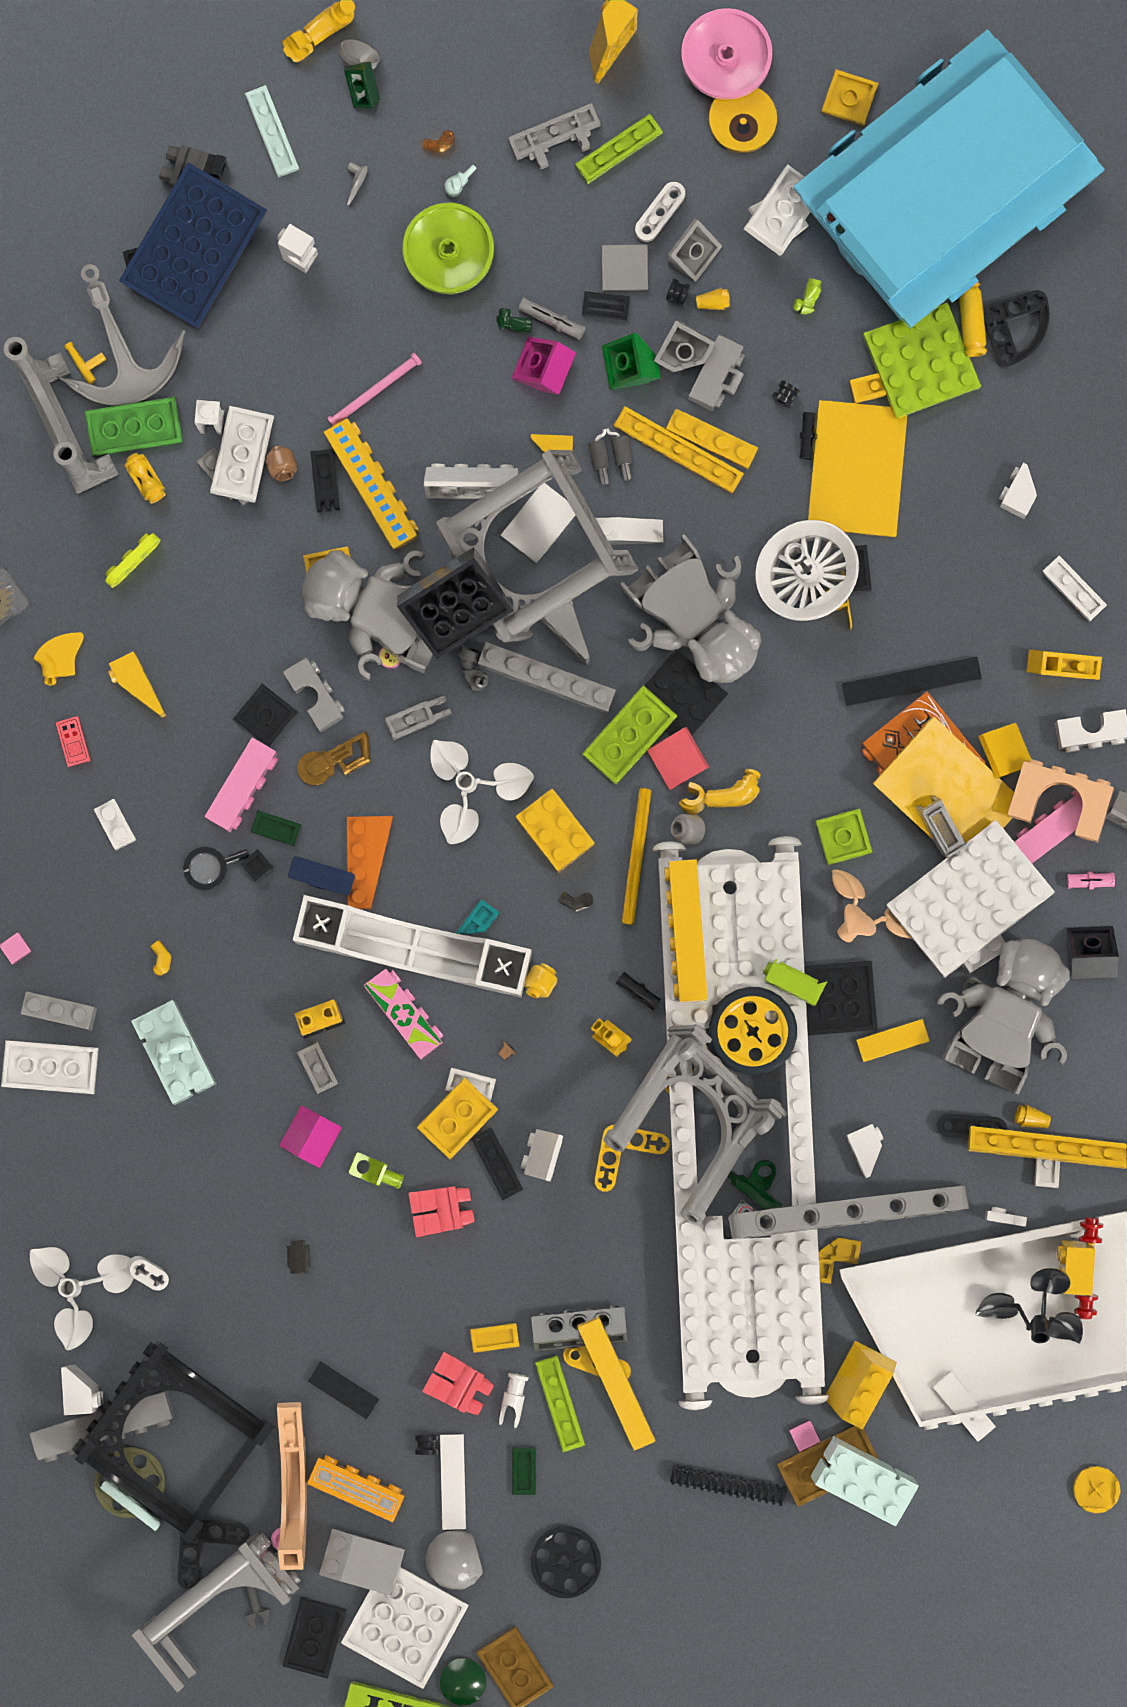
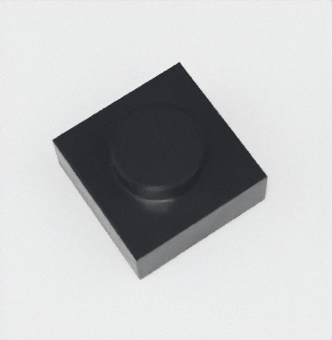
M258 849L241 863L242 867L255 882L273 868Z

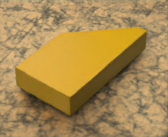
M531 434V440L535 442L543 453L548 450L572 451L573 436Z

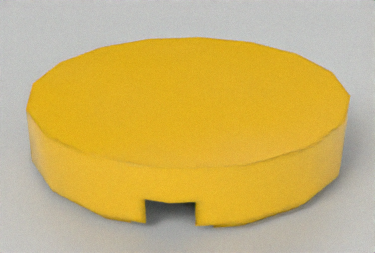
M1100 1466L1087 1467L1075 1478L1073 1484L1074 1498L1078 1505L1086 1511L1104 1513L1118 1502L1120 1496L1119 1481L1107 1468Z

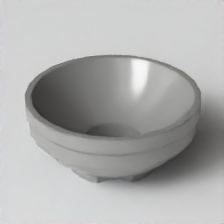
M348 39L344 40L340 45L339 54L345 67L363 62H371L372 69H374L379 63L380 56L378 52L364 42Z

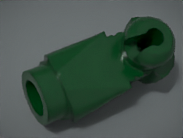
M499 309V316H496V321L501 330L506 328L521 334L532 332V319L510 317V309Z

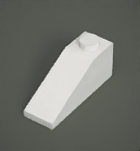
M621 517L595 518L610 545L663 543V520Z

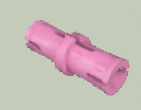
M1088 871L1087 874H1067L1068 889L1088 888V890H1094V887H1115L1114 873L1094 874L1093 871ZM1081 880H1101V881H1083V882H1082Z

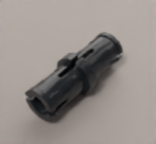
M805 412L803 413L802 432L799 434L801 439L799 458L802 460H814V445L818 436L816 434L817 413Z
M623 972L616 984L630 993L634 1000L638 999L652 1011L661 1000V998L645 988L646 985L644 983L640 984L626 974V972Z

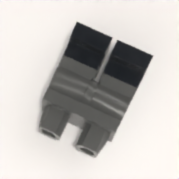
M183 144L181 148L169 146L166 159L176 162L174 169L162 166L159 179L169 183L170 188L173 189L189 162L221 181L227 160L225 156L213 155Z

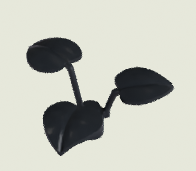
M1055 1268L1041 1269L1031 1277V1289L1043 1292L1041 1315H1035L1031 1322L1027 1319L1020 1304L1014 1303V1297L1005 1293L988 1295L983 1299L975 1312L976 1316L1006 1319L1016 1316L1019 1311L1026 1324V1330H1031V1340L1039 1344L1046 1343L1050 1337L1071 1340L1080 1344L1083 1336V1324L1076 1314L1061 1312L1055 1318L1049 1317V1320L1045 1316L1047 1293L1062 1294L1069 1289L1071 1284L1070 1277L1064 1271Z

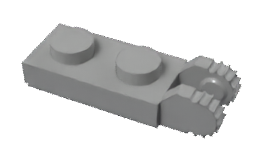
M445 696L438 697L429 702L424 701L385 718L393 740L432 725L436 721L451 715V709L442 710L435 715L432 714L430 709L447 701Z

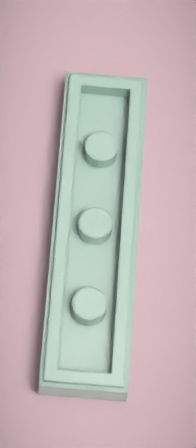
M266 85L245 93L278 178L299 170Z

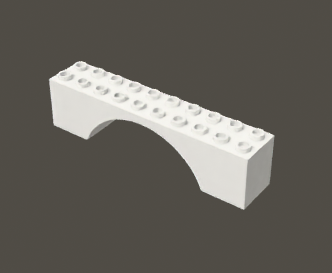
M306 895L303 897L293 941L298 945L519 998L522 997L532 956L531 949L486 938L471 937L419 926Z

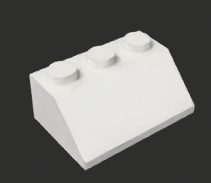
M76 1365L61 1367L64 1415L89 1414L101 1410L105 1399L104 1392L100 1391V1386Z

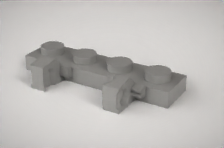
M592 103L510 136L508 141L516 160L529 156L530 161L536 159L540 170L549 167L548 160L544 154L549 151V147L571 139V141L577 140L582 153L590 150V143L587 137L591 136L590 130L601 126Z

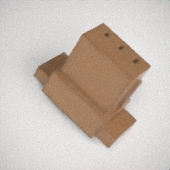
M506 1042L503 1043L505 1046L498 1052L504 1060L512 1054H517Z

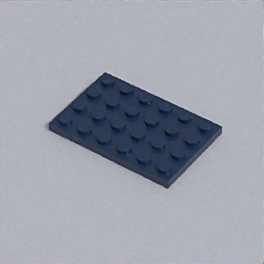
M188 162L119 281L194 327L199 328L265 216L267 209Z

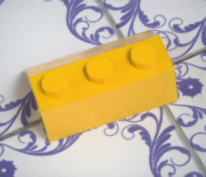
M854 1341L826 1393L829 1395L826 1402L842 1420L863 1430L892 1378L897 1362Z

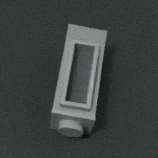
M933 796L931 798L933 803L923 808L920 805L915 807L940 853L947 858L952 855L958 856L960 850L965 848L967 844L947 812L942 799Z

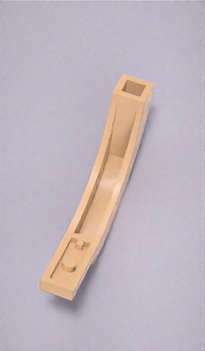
M301 1402L277 1403L282 1481L281 1528L278 1548L280 1570H302L305 1560L307 1529V1466Z

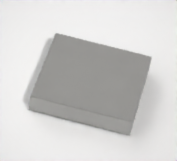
M647 244L602 245L603 292L648 291Z

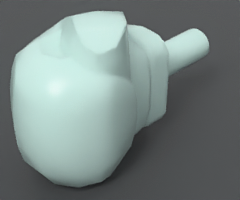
M474 165L464 174L459 171L456 175L446 180L444 189L448 197L454 198L459 196L463 190L462 187L468 182L467 178L477 169Z

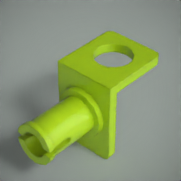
M359 1152L355 1154L348 1171L349 1174L377 1186L380 1185V1182H383L397 1189L400 1188L404 1178L403 1175L386 1169V1163ZM361 1160H366L369 1163V1169L365 1173H359L356 1168L357 1163Z

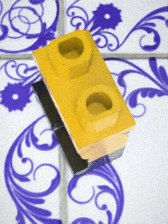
M334 999L294 1013L304 1039L324 1033L323 1028L329 1031L346 1025L339 1002H336Z

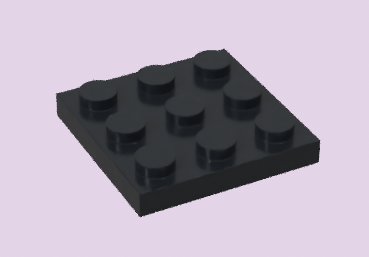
M677 649L644 685L678 715L665 730L670 736L685 727L688 728L693 736L728 695L715 682H708L702 679L696 666Z
M872 961L804 966V973L818 980L817 984L827 982L815 1006L806 1002L808 1036L878 1030Z

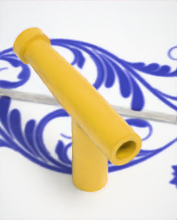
M67 343L64 348L68 350L86 382L92 384L96 379L90 370L106 360L105 356L101 352L87 362H84L73 347V343Z

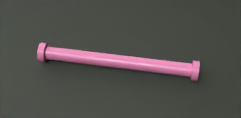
M415 353L411 354L410 359L331 417L330 415L327 417L332 427L340 423L414 366L421 365L422 362Z

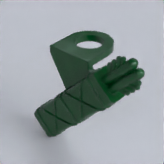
M762 1160L756 1163L749 1178L744 1175L734 1174L732 1170L727 1176L731 1179L730 1183L763 1209L782 1208L783 1205L766 1192V1190L770 1189L777 1172L775 1165L771 1161ZM768 1166L772 1170L771 1174L767 1177H762L758 1174L759 1168Z

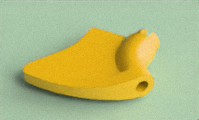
M76 632L57 636L47 641L37 651L33 659L42 667V677H44L45 685H55L56 677L75 675V658L84 639L83 633Z

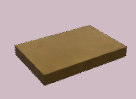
M516 1626L476 1652L511 1707H524L554 1687Z

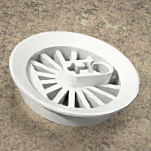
M818 520L796 522L778 531L762 549L756 565L755 578L757 589L765 604L776 614L784 618L796 621L818 619L835 611L850 596L858 578L859 560L851 539L837 526ZM814 541L813 550L810 557L807 542ZM822 541L827 542V545L819 555ZM836 546L839 550L830 557H828L833 548ZM802 553L798 559L793 560L796 554ZM842 557H845L846 562L832 565ZM782 561L793 569L778 568V564ZM846 570V576L832 574ZM775 574L790 576L775 580ZM828 581H835L840 583L834 586ZM789 585L779 593H776L775 588ZM821 585L825 586L830 590L825 593ZM816 588L822 595L819 598H817ZM793 593L786 604L782 602L784 598ZM811 593L812 603H810L807 606L809 595ZM802 595L800 607L794 608V605Z

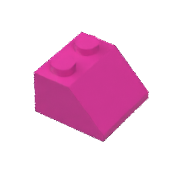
M528 337L511 378L540 391L559 395L576 352L558 341Z

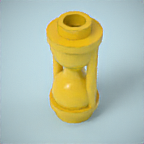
M134 453L126 459L127 463L124 466L144 499L148 500L150 504L161 500L166 495L164 492L165 488L145 455Z

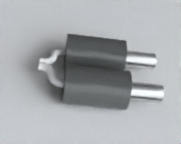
M609 428L603 429V433L598 435L594 442L588 444L594 471H599L602 485H605V483L606 485L609 484L607 469L611 467L605 440H599L607 432L609 435L617 436L611 439L616 466L621 467L624 480L627 481V476L628 480H630L629 465L633 464L628 436H620L616 432H610Z

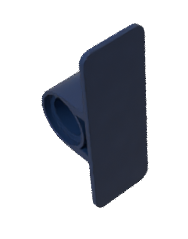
M298 856L293 857L288 873L290 879L343 895L350 894L355 878L353 873Z

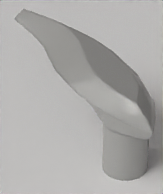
M353 162L347 167V170L355 174L352 188L348 195L347 205H350L367 173L366 165L360 167Z

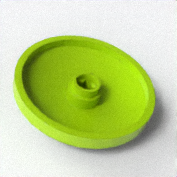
M440 203L424 209L410 222L404 235L403 257L409 273L417 283L435 293L457 294L473 288L486 276L493 261L494 242L488 224L476 211L461 204Z

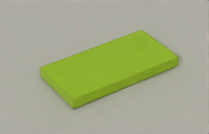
M643 685L582 754L617 785L678 715Z

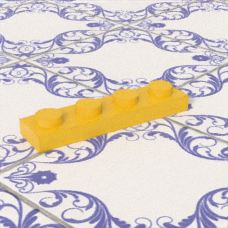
M675 409L666 427L668 431L747 470L758 450V447L678 409Z

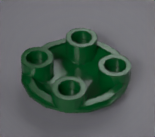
M467 1658L454 1659L445 1666L440 1676V1689L444 1697L451 1703L460 1706L470 1705L478 1701L486 1687L485 1672L475 1661Z

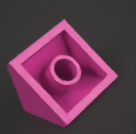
M301 1105L279 1146L320 1168L342 1127Z

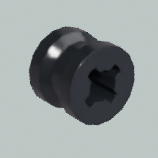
M674 278L668 290L666 300L677 301L678 305L683 306L691 285L687 283L681 284Z
M781 380L778 391L774 392L771 397L781 405L791 408L794 397H798L800 391L792 384Z
M415 1435V1441L417 1442L415 1455L438 1454V1449L436 1448L438 1435Z

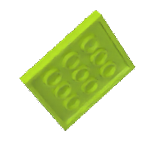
M948 303L938 306L911 329L908 328L903 320H898L865 332L862 335L875 369L879 373V379L883 389L886 391V396L895 419L964 395L981 387L970 357L964 353L966 348Z

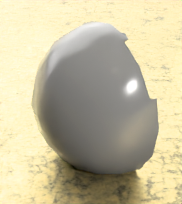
M461 1529L446 1530L438 1534L429 1544L425 1555L426 1569L431 1579L439 1586L449 1590L465 1589L473 1585L482 1575L483 1570L472 1533Z

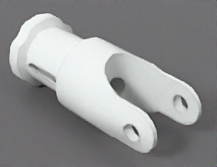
M509 1372L508 1377L510 1379L507 1391L504 1392L499 1424H502L506 1408L510 1405L516 1412L514 1428H517L525 1398L523 1395L525 1381H528L529 1377Z

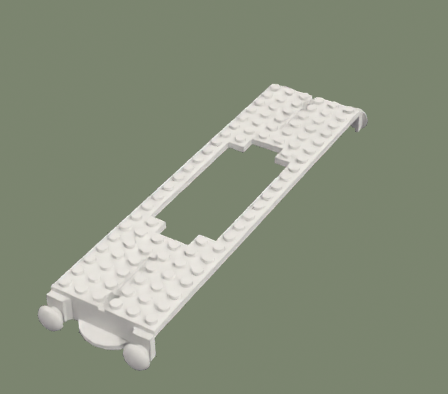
M791 836L772 839L768 844V847H775L772 862L760 863L754 856L744 851L733 849L711 852L698 861L708 1000L679 1003V998H674L673 984H678L677 974L672 975L671 961L676 960L675 951L670 950V937H674V931L668 925V914H672V905H667L666 891H670V881H665L664 867H669V861H682V857H679V851H685L686 848L679 842L668 841L659 843L654 846L652 852H660L658 870L666 1030L672 1026L694 1024L700 1025L704 1029H709V1022L713 1012L712 1005H717L729 993L745 987H761L771 990L780 995L789 1004L797 1023L795 1047L789 1058L785 1061L792 1206L816 1204L806 1002L765 982L766 975L762 974L768 962L773 963L775 959H778L776 962L778 964L783 962L804 973L798 852H794V846L802 845L799 839ZM725 884H732L735 887V893L726 894L723 886ZM747 1001L745 1004H750V1003H754V1002H753V1001ZM770 1010L765 1014V1019L768 1023L774 1024L778 1021L779 1017L776 1011ZM667 1031V1042H668V1040L670 1039V1037L668 1036V1034H669L668 1031ZM690 1060L684 1061L685 1072L687 1076H691L692 1062ZM675 1068L670 1072L669 1077L677 1076ZM685 1082L672 1083L669 1085L683 1372L682 1385L686 1401H678L680 1407L687 1410H701L709 1407L712 1400H704V1392H707V1386L711 1382H719L727 1391L737 1396L754 1398L772 1393L780 1388L786 1379H797L799 1381L802 1395L795 1396L799 1403L805 1405L824 1403L828 1400L829 1395L821 1393V1387H825L817 1229L770 1235V1237L724 1239L722 1216L705 1217L701 1225L692 1224L682 1217L680 1212L697 1186L693 1085ZM804 1212V1220L809 1223L810 1217ZM752 1349L756 1350L758 1353L757 1360L748 1362L746 1360L747 1352Z

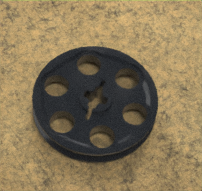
M554 1528L546 1532L537 1541L532 1551L531 1570L534 1579L545 1592L558 1598L580 1596L595 1584L600 1574L601 1556L598 1546L587 1533L578 1528ZM559 1532L565 1533L568 1537L567 1543L563 1546L557 1545L554 1541L555 1535ZM580 1540H587L589 1542L590 1549L588 1552L580 1553L577 1550L576 1545ZM542 1548L549 1550L551 1554L550 1559L546 1562H541L537 1558V1552ZM563 1556H567L568 1559L572 1560L580 1559L569 1564L568 1569H565L564 1565L552 1566L561 1562ZM585 1563L594 1565L595 1572L592 1576L583 1575L581 1568ZM545 1572H552L555 1575L556 1579L553 1584L546 1585L543 1583L542 1575ZM574 1579L578 1584L577 1590L574 1592L566 1591L564 1588L565 1581Z

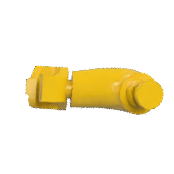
M352 0L335 2L314 17L303 28V32L301 29H298L285 38L282 43L284 46L283 51L287 57H291L296 63L303 60L313 52V46H316L330 35L349 25L354 18V2Z
M745 769L744 774L746 776H743L742 780H737L736 784L732 787L707 790V793H704L701 786L690 782L688 785L689 793L696 794L698 798L695 800L684 798L679 802V806L684 812L693 815L700 813L704 809L705 804H707V807L720 808L745 806L750 804L759 794L760 788L757 786V780L760 779L761 774L753 769Z

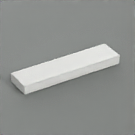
M464 1434L440 1435L442 1530L466 1529Z

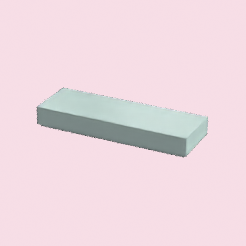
M109 1479L100 1487L154 1531L163 1523L161 1519Z

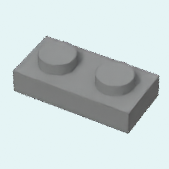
M318 1042L297 1052L317 1094L339 1084Z

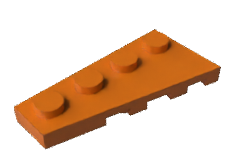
M393 816L347 817V872L355 875L351 892L348 895V906L357 909H372Z

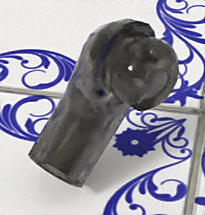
M563 892L558 902L573 911H580L592 905L593 895L589 892H584L582 895L572 897Z

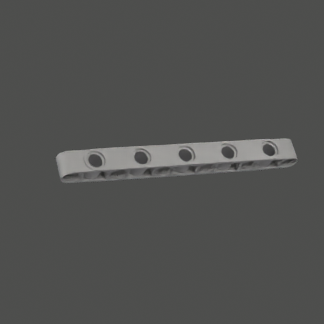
M955 1186L729 1215L732 1239H743L968 1210L969 1205L965 1186ZM933 1197H936L938 1200V1207L934 1205ZM891 1202L895 1204V1212H893L890 1208ZM848 1207L851 1208L853 1212L852 1217H850L847 1213ZM804 1212L810 1217L809 1223L804 1220ZM760 1218L765 1220L766 1228L760 1225Z

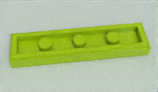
M648 114L578 161L575 167L587 184H589L662 135L663 131L651 114Z
M558 1356L535 1362L562 1451L566 1452L585 1446Z

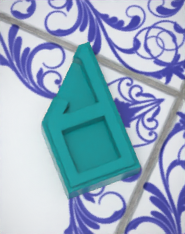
M481 899L456 934L467 935L486 932L500 913Z

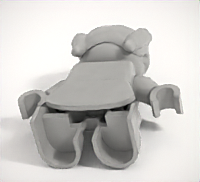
M683 534L681 535L682 543L675 551L663 559L661 557L657 558L658 562L666 570V573L660 578H657L651 568L647 566L645 573L633 584L627 587L624 582L620 583L621 589L638 608L644 610L648 615L665 624L668 628L666 630H656L654 633L650 627L641 623V631L647 634V638L643 642H636L633 638H630L628 642L634 650L644 651L652 644H654V647L670 651L676 650L683 645L689 647L702 679L708 682L730 683L742 677L753 667L757 659L758 648L761 645L760 632L749 623L736 617L729 610L736 600V582L733 580L737 579L741 573V561L738 556L734 555L732 562L736 567L732 572H725L720 564H716L717 574L722 579L718 581L716 591L714 592L709 585L697 549Z
M333 550L324 559H320L309 568L303 581L301 594L304 611L310 618L339 622L347 621L350 618L349 614L353 613L350 620L349 643L356 656L361 657L358 663V672L364 680L370 681V673H367L363 668L366 662L373 661L377 666L382 664L380 657L371 654L373 651L371 639L378 642L385 650L396 657L399 662L408 665L411 669L424 674L433 655L397 607V595L411 586L398 585L396 583L405 578L404 575L415 579L420 578L419 570L414 571L409 567L411 560L417 559L421 561L425 557L420 551L408 553L401 565L397 562L380 567L374 576L369 577L363 588V578L368 575V571L358 566L350 556L344 554L341 550Z
M1036 939L1010 940L1002 945L996 980L999 986H1006V990L1001 987L977 984L962 991L960 996L952 992L942 994L938 998L937 1004L943 1005L944 1001L948 998H953L957 1003L955 1011L952 1012L953 1017L960 1015L964 1006L967 1008L980 1006L976 1014L960 1031L954 1034L942 1059L975 1074L983 1055L994 1061L990 1065L984 1079L1019 1095L1028 1075L1031 1041L1034 1034L1039 1043H1043L1039 1054L1040 1059L1047 1058L1048 1050L1056 1048L1059 1052L1057 1061L1063 1065L1067 1058V1052L1061 1044L1054 1042L1056 1034L1052 1019L1042 1012L1040 1006L1031 1002L1032 1000L1040 1001L1042 1006H1047L1052 997L1058 994L1069 981V969L1062 963L1059 954L1051 946Z

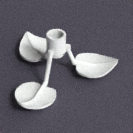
M439 740L432 742L430 757L434 772L443 780H451L457 774L456 785L462 790L463 808L458 804H452L445 808L441 814L440 825L448 844H458L467 840L478 828V813L475 810L467 809V793L473 792L477 784L497 785V794L505 800L512 801L522 797L534 779V775L529 769L516 763H504L495 768L494 778L496 781L476 779L471 773L460 771L466 768L469 761L468 753L462 745Z
M56 1247L30 1250V1263L37 1280L49 1287H54L59 1283V1293L63 1297H68L67 1301L74 1308V1310L70 1308L61 1310L54 1321L55 1332L66 1350H72L84 1343L93 1328L91 1314L85 1310L78 1311V1306L73 1299L80 1294L81 1286L103 1281L104 1288L112 1293L124 1292L130 1287L134 1279L127 1269L130 1257L124 1255L106 1256L97 1266L101 1277L79 1282L76 1279H69L63 1275L70 1266L69 1258L63 1250Z

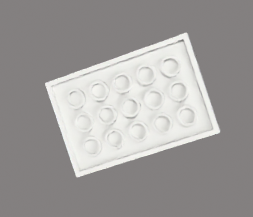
M996 820L966 843L967 846L960 850L958 856L952 855L946 858L886 905L944 978L1055 892Z

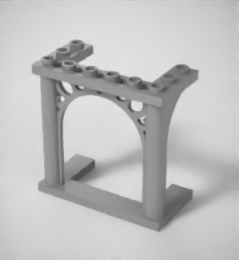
M571 450L546 451L541 454L542 460L456 515L443 517L436 522L439 527L437 529L443 540L447 541L450 547L449 552L453 559L474 547L486 562L484 541L488 527L495 516L504 508L554 477L598 553L599 558L553 587L538 594H518L506 589L498 582L505 596H510L513 599L514 609L513 612L493 624L496 636L504 643L527 640L534 636L530 627L535 622L607 577L632 575L639 570L628 550L614 551L587 505L571 476L582 471ZM481 522L482 529L480 531L472 527L474 524L478 526ZM476 537L478 538V543L474 546L465 543V541H472ZM521 599L524 600L526 605L520 606L519 601Z
M258 1531L255 1532L234 1554L159 1615H153L132 1634V1637L176 1692L180 1691L187 1683L157 1645L159 1643L163 1645L188 1678L193 1676L198 1669L169 1632L212 1597L224 1590L241 1586L258 1588L273 1595L284 1606L292 1599L290 1593L293 1594L301 1587L299 1584L301 1579L294 1570L290 1572L289 1570H280L278 1551L274 1553L269 1547L272 1543L264 1533L260 1535Z

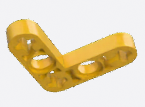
M610 1125L604 1130L603 1138L608 1130H612L614 1125ZM637 1129L635 1133L642 1135L643 1143L635 1147L629 1142L626 1146V1149L663 1154L669 1149L670 1141L664 1134ZM646 1135H652L650 1140L657 1141L658 1137L663 1138L662 1141L666 1143V1147H661V1150L657 1151L655 1145L649 1144V1149H644L647 1142ZM602 1138L595 1185L600 1191L607 1192L616 1183L621 1152L610 1148ZM606 1152H613L616 1155L614 1164L606 1165L603 1162V1155ZM600 1166L607 1169H615L614 1174L609 1172L608 1179L612 1180V1184H608L606 1188H602V1183L598 1182L599 1178H603L605 1172L600 1171Z

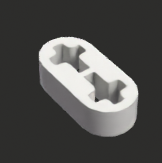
M142 1256L132 1257L127 1264V1269L131 1276L153 1290H162L169 1282L167 1273L161 1267ZM142 1265L146 1271L143 1272L139 1269L136 1271L134 1266ZM150 1275L160 1276L162 1280L154 1282Z

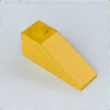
M1029 649L1026 672L1100 680L1102 657Z
M134 651L109 663L111 670L108 673L113 683L118 682L123 689L160 717L166 716Z

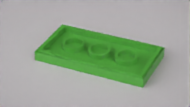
M176 397L85 411L92 456L183 442Z

